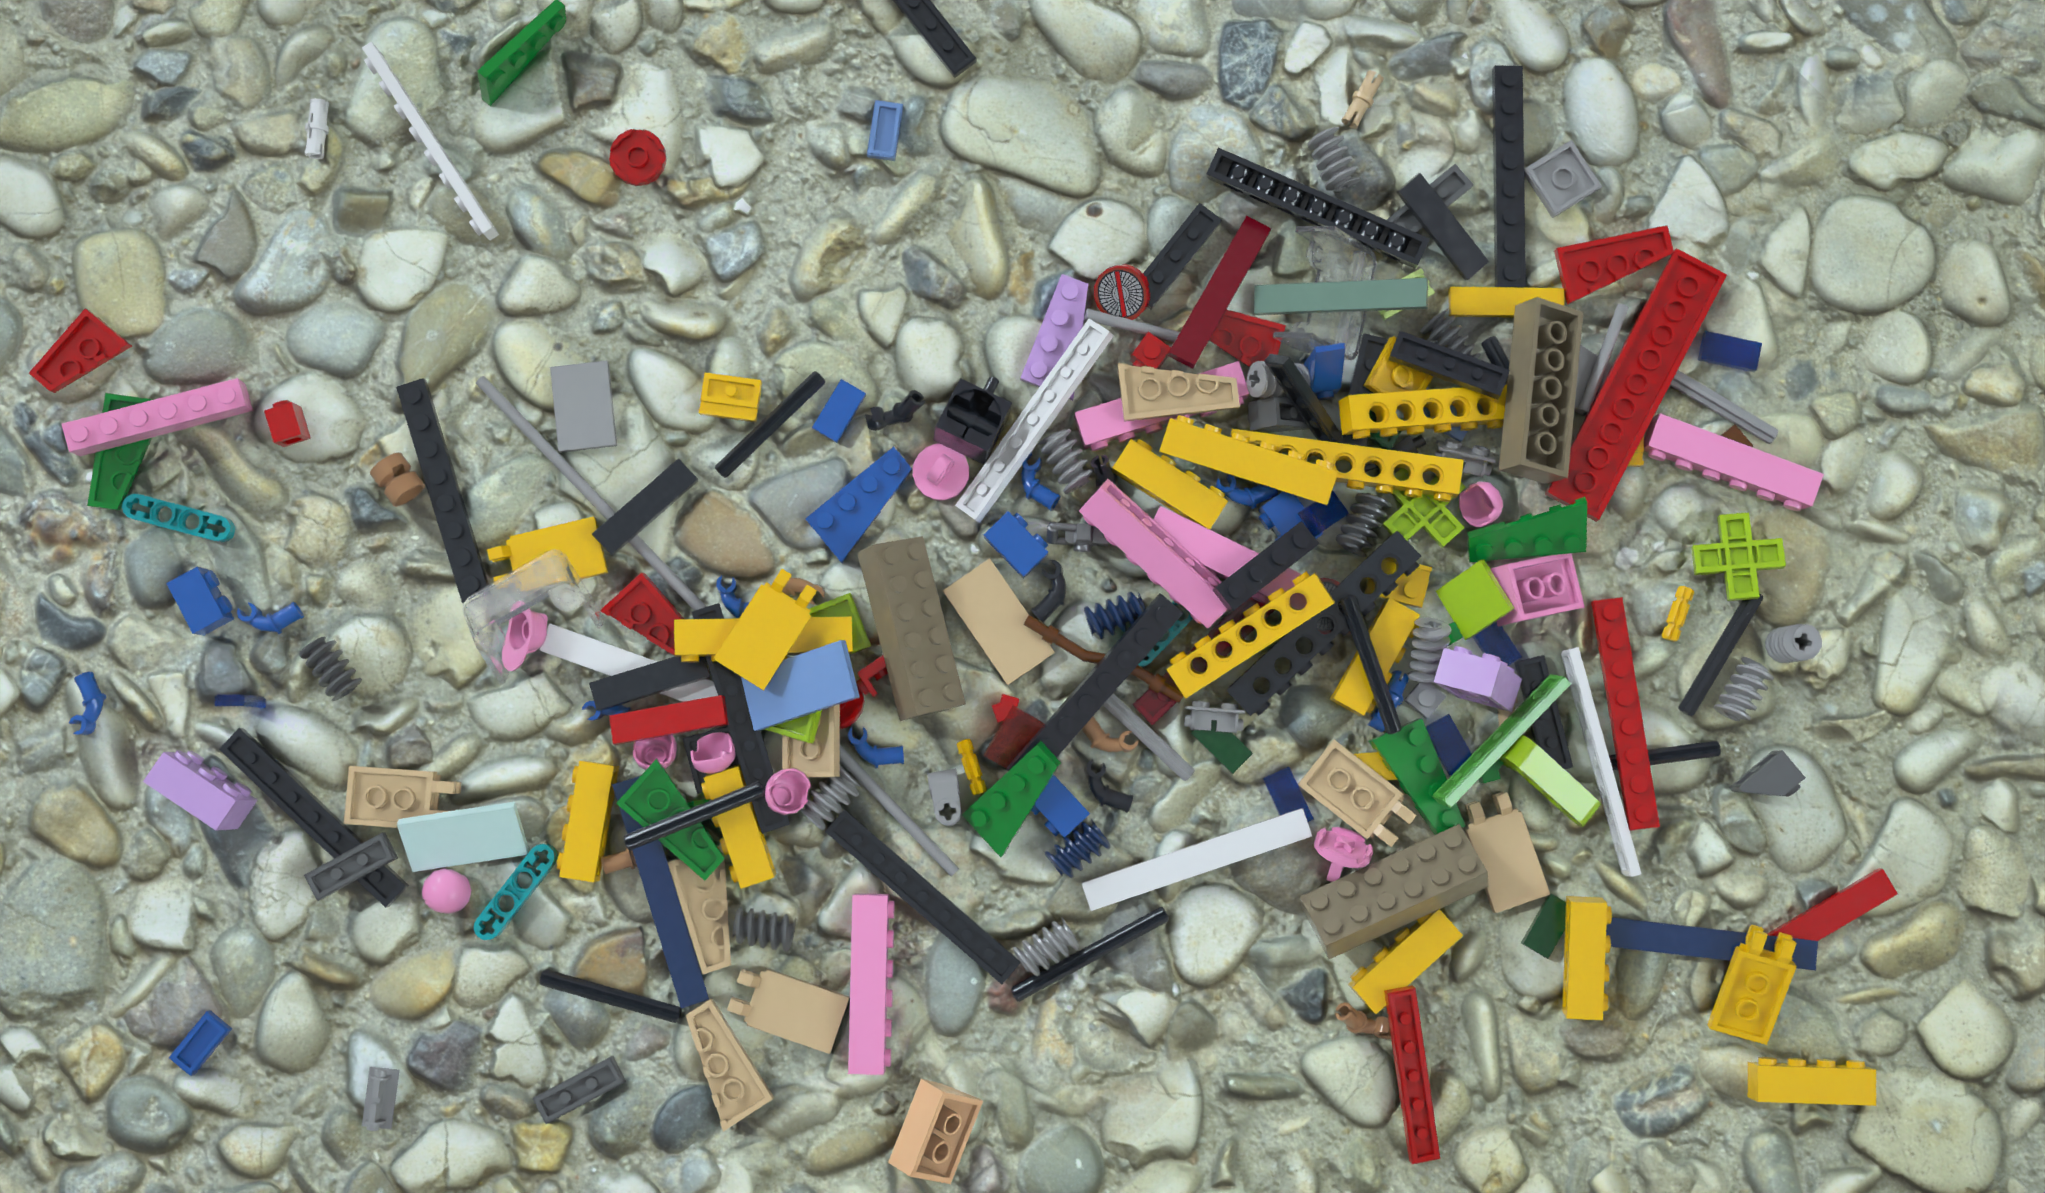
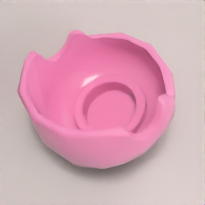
M1479 481L1471 484L1468 489L1459 495V509L1463 518L1471 526L1477 528L1486 526L1496 521L1502 513L1503 500L1500 492L1489 482Z
M716 732L698 739L697 751L691 750V761L694 768L699 772L715 774L726 770L734 761L736 755L730 734Z
M673 735L636 741L633 744V758L638 766L644 770L656 758L663 768L666 769L676 758L677 743Z
M795 768L780 770L767 781L765 800L770 809L781 815L795 814L807 804L808 790L811 788V783L804 772Z
M444 868L433 871L426 878L422 888V898L425 900V904L432 910L451 914L465 907L469 902L472 890L466 876L454 870Z

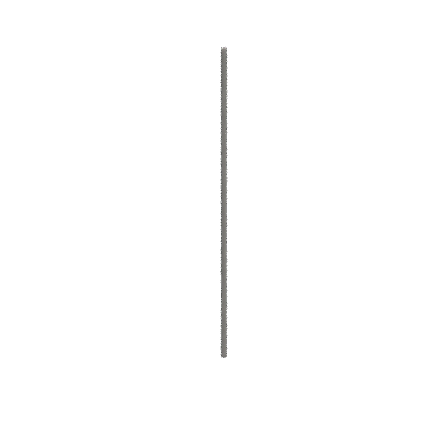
M485 376L477 380L476 384L607 520L616 513ZM638 535L629 542L694 611L707 607ZM840 745V762L950 876L957 872L959 868Z

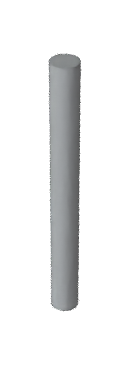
M1617 304L1578 408L1583 413H1588L1593 404L1629 308L1624 304Z
M1087 309L1085 314V320L1091 319L1095 323L1146 335L1149 331L1157 338L1175 342L1180 333L1179 331Z

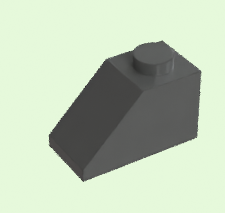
M1274 396L1248 402L1250 431L1269 433L1309 429L1289 398Z
M1783 750L1771 751L1729 788L1732 792L1789 797L1800 789L1799 783L1806 777Z

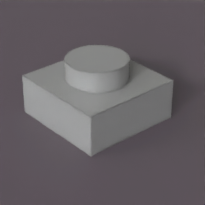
M1418 682L1404 701L1425 719H1428L1446 696L1431 683Z

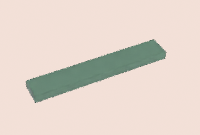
M1427 278L1255 285L1254 288L1255 315L1428 309Z

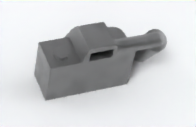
M1050 522L1047 525L1046 541L1049 544L1074 545V551L1091 552L1092 546L1108 545L1104 534L1096 526ZM1059 530H1065V538L1058 537Z

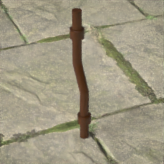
M1030 615L1023 624L1043 636L1042 640L1050 645L1056 644L1083 662L1098 664L1106 655V653L1087 651L1061 635L1059 629L1052 625L1048 627ZM1139 665L1130 673L1148 684V688L1157 694L1161 692L1177 703H1180L1184 697L1180 690L1165 682L1167 679L1158 673L1154 675Z

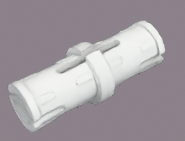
M310 99L308 123L305 124V131L307 132L305 156L313 159L324 158L325 138L329 133V127L327 126L329 102H325L323 99Z

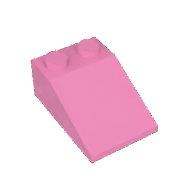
M1572 553L1519 561L1490 569L1515 608L1497 620L1498 627L1585 607Z

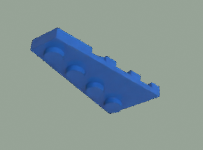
M892 447L805 518L841 563L845 561L850 551L860 541L865 531L875 521L883 507L911 473L912 468L896 448Z

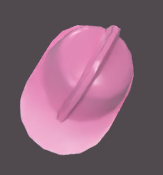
M518 602L514 605L503 643L502 662L508 671L518 669L528 653L535 652L544 644L547 635V615L531 611L524 602Z

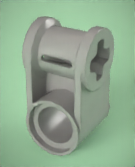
M956 768L927 773L936 819L945 826L955 825L962 816ZM947 804L952 809H956V813L952 814V820H947L945 816L940 815L941 811L945 810V805Z

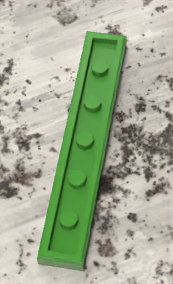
M1550 674L1433 794L1432 797L1438 804L1451 808L1571 685L1567 678Z

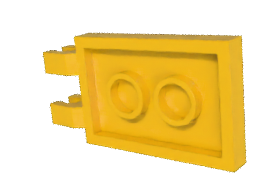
M593 516L509 536L510 539L506 540L507 545L487 549L490 561L499 562L510 559L513 573L493 577L495 588L504 590L516 587L517 590L527 593L608 573L603 547L592 536V533L598 529L596 518Z
M784 569L780 570L772 585L767 582L765 585H760L713 658L763 691L811 618L809 614L811 610L807 606L817 591L811 586L806 585L797 601L789 597L782 591L792 577V574Z
M1751 924L1746 935V943H1740V946L1735 948L1707 1025L1711 1030L1767 1045L1797 967L1792 961V955L1797 943L1792 940L1793 937L1791 935L1779 932L1774 944V952L1765 950L1763 948L1768 935L1763 932L1764 929L1762 927Z

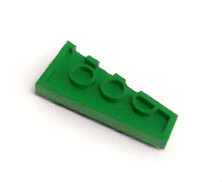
M554 0L477 70L482 100L490 107L552 36L564 27L567 20L565 5L562 2Z
M105 393L102 413L154 399ZM152 438L95 453L87 506L121 510L122 503L127 497Z
M1586 498L1576 499V503L1561 507V504L1549 507V511L1534 516L1529 513L1520 516L1519 520L1506 524L1503 521L1467 532L1469 563L1480 560L1492 561L1586 552Z
M1422 718L1402 725L1401 731L1397 733H1384L1368 740L1373 749H1376L1383 758L1382 761L1387 769L1392 771L1398 779L1404 793L1408 794L1415 803V808L1434 835L1458 824L1462 828L1466 826L1457 803L1449 808L1438 804L1432 797L1447 781V778Z
M1042 741L962 814L1000 858L1006 853L1013 838L1022 827L1021 825L1032 811L1039 796L1045 790L1061 764Z
M657 758L616 803L643 827L691 808ZM701 822L658 839L704 881L725 859V856Z

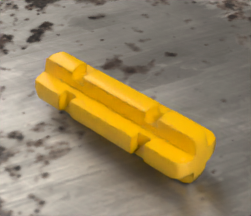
M1679 586L1675 594L1677 599L1672 603L1666 621L1668 626L1664 627L1662 638L1672 642L1679 640L1681 634L1679 629L1684 625L1690 607L1688 602L1692 601L1694 595L1693 589L1686 586Z
M965 739L957 742L958 752L963 757L961 761L967 780L971 782L969 786L972 794L979 795L985 793L987 787L985 781L981 779L983 775L977 756L972 751L974 750L972 741Z

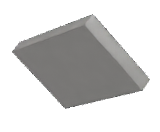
M598 361L550 367L558 451L562 453L617 446L609 362Z

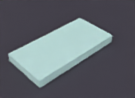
M515 802L398 819L397 822L412 872L527 855L529 851Z

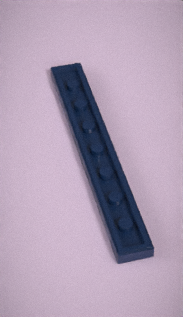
M640 776L612 784L617 801ZM619 806L627 834L643 828ZM656 840L633 849L632 851L681 1009L709 1000L662 843Z
M1612 917L1611 924H1607L1606 935L1610 936L1611 947L1731 961L1736 946H1740V943H1746L1747 935L1746 932ZM1768 935L1763 949L1774 952V944L1778 936ZM1792 938L1797 943L1792 955V961L1796 964V968L1816 971L1818 941Z

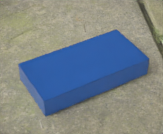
M841 379L812 426V429L838 443L866 397V393Z
M211 1010L206 1011L169 1056V1059L187 1074L193 1076L233 1028Z

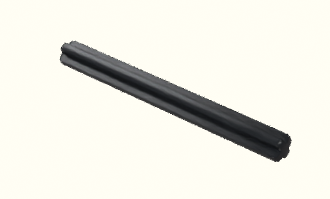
M1163 907L1157 908L1050 966L1048 970L1044 969L1040 972V975H1033L1013 986L1011 992L1017 1002H1020L1169 921Z

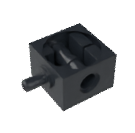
M993 376L989 377L982 389L960 378L935 426L933 441L979 463L985 464L1009 418L1012 402L994 394L999 380Z

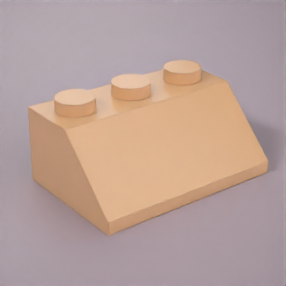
M921 1079L888 1163L910 1177L951 1184L983 1101L942 1083Z

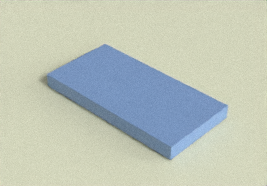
M839 640L783 660L764 691L741 677L754 731H760L860 697L845 640Z

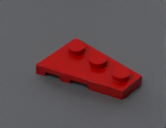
M85 308L32 368L29 374L50 392L56 393L131 348L132 345L93 312Z
M1226 310L1209 341L1250 368L1254 362L1264 361L1269 354L1278 355L1286 325Z

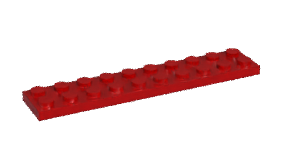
M1677 248L1674 250L1571 444L1568 478L1551 482L1545 495L1565 506L1574 504L1576 499L1585 497L1587 500V517L1595 522L1600 520L1727 274Z

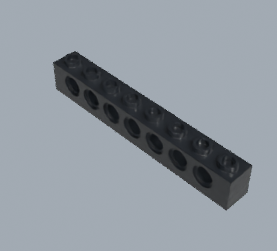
M1219 147L1206 173L1207 178L1213 182L1414 269L1417 268L1430 240L1423 235Z
M1398 531L1394 532L1330 592L1335 601L1334 604L1284 635L1230 685L1226 691L1250 716L1254 713L1258 716L1271 705L1268 700L1275 693L1281 696L1292 685L1289 680L1296 673L1302 676L1313 666L1310 660L1318 653L1321 656L1325 655L1335 645L1332 640L1339 633L1345 636L1350 631L1345 615L1338 608L1339 601L1344 597L1354 595L1361 613L1365 617L1377 606L1374 602L1376 598L1381 594L1385 597L1388 596L1398 586L1395 581L1403 573L1408 577L1420 566L1416 561L1421 555ZM1385 558L1394 560L1396 570L1393 574H1386L1382 571L1381 563ZM1363 578L1373 580L1375 589L1371 594H1364L1361 591L1360 582ZM1323 617L1330 619L1333 625L1331 632L1328 634H1322L1317 629V623ZM1301 637H1306L1311 642V650L1307 654H1301L1296 650V642ZM1280 657H1285L1290 662V669L1285 674H1279L1274 668L1275 661ZM1258 677H1265L1269 682V689L1263 694L1256 693L1253 688V683Z

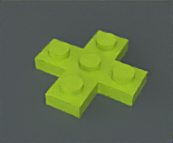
M1401 468L1394 476L1399 481H1405L1409 478V473L1406 469ZM1437 475L1427 484H1436L1438 482ZM1462 482L1460 484L1459 493L1466 488ZM1393 490L1392 495L1402 507L1382 524L1390 535L1398 531L1406 540H1409L1417 531L1423 528L1441 548L1465 528L1445 507L1449 502L1434 500V495L1422 494L1421 498L1408 497L1404 495L1405 491Z
M1749 512L1719 515L1717 521L1720 543L1700 544L1691 547L1694 575L1724 573L1727 601L1758 599L1760 595L1756 571L1784 569L1786 567L1783 539L1752 540Z

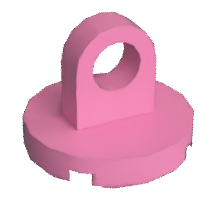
M937 443L926 447L918 454L913 464V478L916 487L924 496L937 501L948 500L957 497L965 489L969 481V465L963 454Z
M1332 827L1331 831L1323 828L1317 832L1314 848L1322 857L1332 862L1326 881L1333 882L1339 879L1343 867L1361 868L1367 866L1373 855L1371 844H1365V838L1360 834L1341 827Z

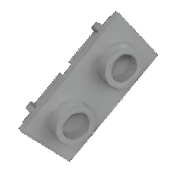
M1448 438L1445 439V442L1440 440L1436 442L1438 449L1441 451H1435L1434 456L1464 460L1463 473L1479 477L1490 475L1492 465L1488 464V462H1496L1493 453H1490V449L1479 445H1474L1473 448L1462 446L1460 441Z
M1192 701V706H1185V709L1191 710V715H1185L1184 726L1190 727V730L1211 731V720H1217L1216 731L1233 733L1243 731L1244 721L1243 719H1238L1239 714H1245V710H1238L1239 704L1221 703L1220 709L1209 708L1210 702Z
M370 1067L362 1126L367 1127L366 1130L392 1129L400 1070Z

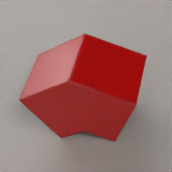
M1002 694L1000 703L992 705L998 723L1015 717L1019 698Z

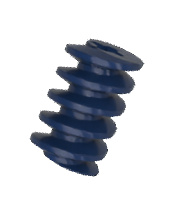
M1128 592L1127 602L1119 595L1116 598V605L1110 599H1107L1105 609L1098 602L1095 603L1094 613L1086 606L1084 607V614L1092 637L1096 633L1102 640L1104 639V630L1106 629L1112 636L1115 635V626L1126 632V623L1129 622L1132 625L1143 613L1145 606L1139 592L1138 598L1132 592Z
M1092 819V826L1085 822L1081 823L1083 833L1075 829L1072 831L1073 841L1067 837L1063 838L1064 848L1055 844L1056 855L1048 851L1045 852L1046 857L1062 877L1065 874L1073 878L1072 867L1082 871V859L1091 864V852L1100 857L1102 855L1100 845L1107 849L1111 848L1109 841Z

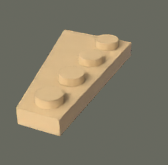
M1123 363L1117 364L1124 422L1239 409L1240 407L1236 378L1200 373H1184L1177 370H1161L1146 366L1137 367Z
M719 845L718 848L723 853L722 847ZM680 859L667 862L702 974L704 975L730 966L725 859L705 881Z
M713 998L686 1014V1018L697 1052H699L703 1064L702 1068L712 1092L711 1096L721 1120L720 1124L724 1132L773 1100L774 1096Z

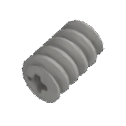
M1333 127L1318 133L1307 145L1310 150H1314L1312 158L1319 160L1316 164L1317 169L1324 170L1320 177L1322 180L1327 181L1324 186L1327 191H1341L1361 181L1360 177H1351V174L1357 168L1347 167V164L1353 159L1352 156H1342L1348 150V146H1338L1344 139L1342 135L1334 136V133L1340 129L1339 127Z
M1264 361L1254 362L1250 366L1246 382L1248 392L1252 397L1269 398L1277 396L1288 398ZM1294 363L1310 386V374L1307 367L1301 363Z
M1070 429L1057 431L1038 443L1040 445L1045 444L1041 449L1043 454H1051L1047 459V463L1057 464L1052 472L1054 474H1062L1058 479V483H1068L1063 490L1065 494L1073 492L1089 483L1091 480L1088 477L1093 472V469L1083 470L1082 468L1088 462L1087 459H1077L1082 449L1072 450L1071 447L1077 440L1066 439L1071 432Z
M1425 617L1414 621L1416 625L1422 628L1414 629L1413 635L1421 639L1412 640V646L1419 649L1412 650L1411 657L1418 660L1411 661L1409 667L1417 671H1410L1408 678L1417 682L1431 683L1434 682L1443 649H1448L1447 646L1450 643L1448 636L1451 634V627L1444 621Z
M1795 624L1776 628L1767 635L1765 640V648L1768 655L1779 663H1792L1812 659L1819 653L1822 647V638L1819 631L1809 624Z
M1742 657L1741 660L1744 664L1737 665L1736 671L1738 674H1733L1730 677L1733 684H1727L1724 688L1727 694L1719 696V701L1722 704L1714 705V709L1734 721H1740L1741 719L1751 720V717L1745 712L1746 709L1756 711L1757 707L1751 702L1752 699L1760 701L1763 699L1757 693V690H1768V687L1762 682L1763 679L1771 681L1774 679L1763 665L1750 658Z
M841 766L840 777H828L829 785L820 781L819 786L822 792L819 793L811 790L810 792L814 800H808L807 804L804 805L805 809H800L821 830L826 828L823 819L830 822L834 820L831 810L837 813L842 812L839 802L846 805L851 803L847 794L855 797L859 795L856 785L860 787L861 785Z
M1063 917L1062 926L1056 921L1052 922L1053 932L1045 927L1042 928L1044 938L1041 939L1036 934H1033V945L1026 940L1022 941L1024 951L1013 947L1016 956L1028 973L1030 971L1036 976L1040 975L1038 965L1048 970L1050 968L1049 958L1055 963L1060 961L1058 952H1061L1066 957L1069 956V945L1075 950L1079 949L1078 941Z

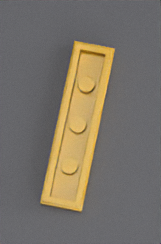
M1450 287L1448 289L1449 316L1514 318L1515 305L1536 297L1564 306V288Z

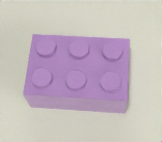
M1455 646L1454 650L1443 649L1434 683L1457 698L1512 712L1522 679L1514 673L1515 669L1508 667V664L1500 661L1501 658L1483 653L1481 658L1472 654V651L1469 649Z
M177 750L176 752H163L143 782L214 830L238 829L257 802V799L250 795L252 791L241 783L236 782V784H233L227 780L228 775L224 771L214 766L212 768L202 763L204 758L193 751L182 752Z

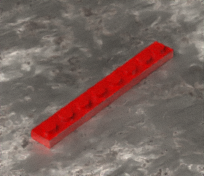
M1623 597L1594 600L1591 602L1626 820L1630 831L1658 828L1660 823Z

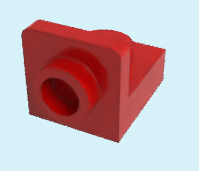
M883 655L857 672L860 679L856 682L865 696L869 693L873 697L879 695L870 680L875 678L878 681L888 675Z

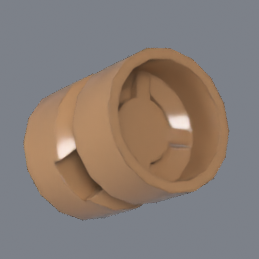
M400 452L385 457L370 471V475L377 485L381 488L385 487L384 494L395 507L413 500L425 488V484L418 474L414 471L410 472L411 465Z

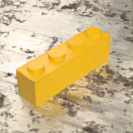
M1131 439L1112 467V472L1176 514L1210 530L1228 502L1224 498L1225 494L1214 486L1207 488L1199 483L1201 478L1189 470H1186L1185 473L1175 467L1177 463L1165 455H1162L1160 458L1151 452L1153 448L1140 439L1135 442Z
M1392 598L1384 600L1368 629L1386 684H1388L1392 677V673L1389 670L1393 663L1398 664L1405 654L1406 648L1403 647L1408 637L1412 639L1414 637L1413 630L1419 628L1414 621L1420 616V614ZM1356 651L1329 700L1360 717L1364 716L1366 712L1370 714L1375 708L1376 702L1358 651Z
M579 761V766L574 767L572 783H575L574 794H570L567 802V812H570L569 823H565L562 831V841H565L564 852H560L557 859V870H560L559 877L587 882L600 881L602 871L601 857L605 853L615 796L612 784L617 783L620 766Z
M740 764L728 767L726 770L715 774H707L704 777L705 782L701 784L706 800H713L747 786ZM752 802L712 817L715 827L721 828L724 838L720 839V844L724 855H730L733 865L729 866V870L734 883L739 882L742 889L776 876L777 873Z
M1566 896L1562 1012L1567 1019L1603 1020V1011H1608V994L1604 993V982H1609L1610 971L1609 965L1605 964V953H1610L1611 940L1610 936L1606 935L1607 924H1611L1612 910L1611 906H1607V902L1602 897Z
M1440 909L1417 919V923L1410 929L1405 927L1394 936L1395 942L1388 949L1385 946L1379 949L1372 956L1374 961L1367 968L1361 966L1350 976L1352 981L1348 985L1373 1013L1377 1014L1386 1006L1385 990L1408 986L1463 935Z
M1758 1057V1062H1748L1747 1097L1757 1102L1876 1106V1069L1865 1066V1062L1859 1060H1846V1065H1836L1835 1060L1817 1059V1064H1806V1060L1800 1058H1787V1063H1777L1776 1058Z

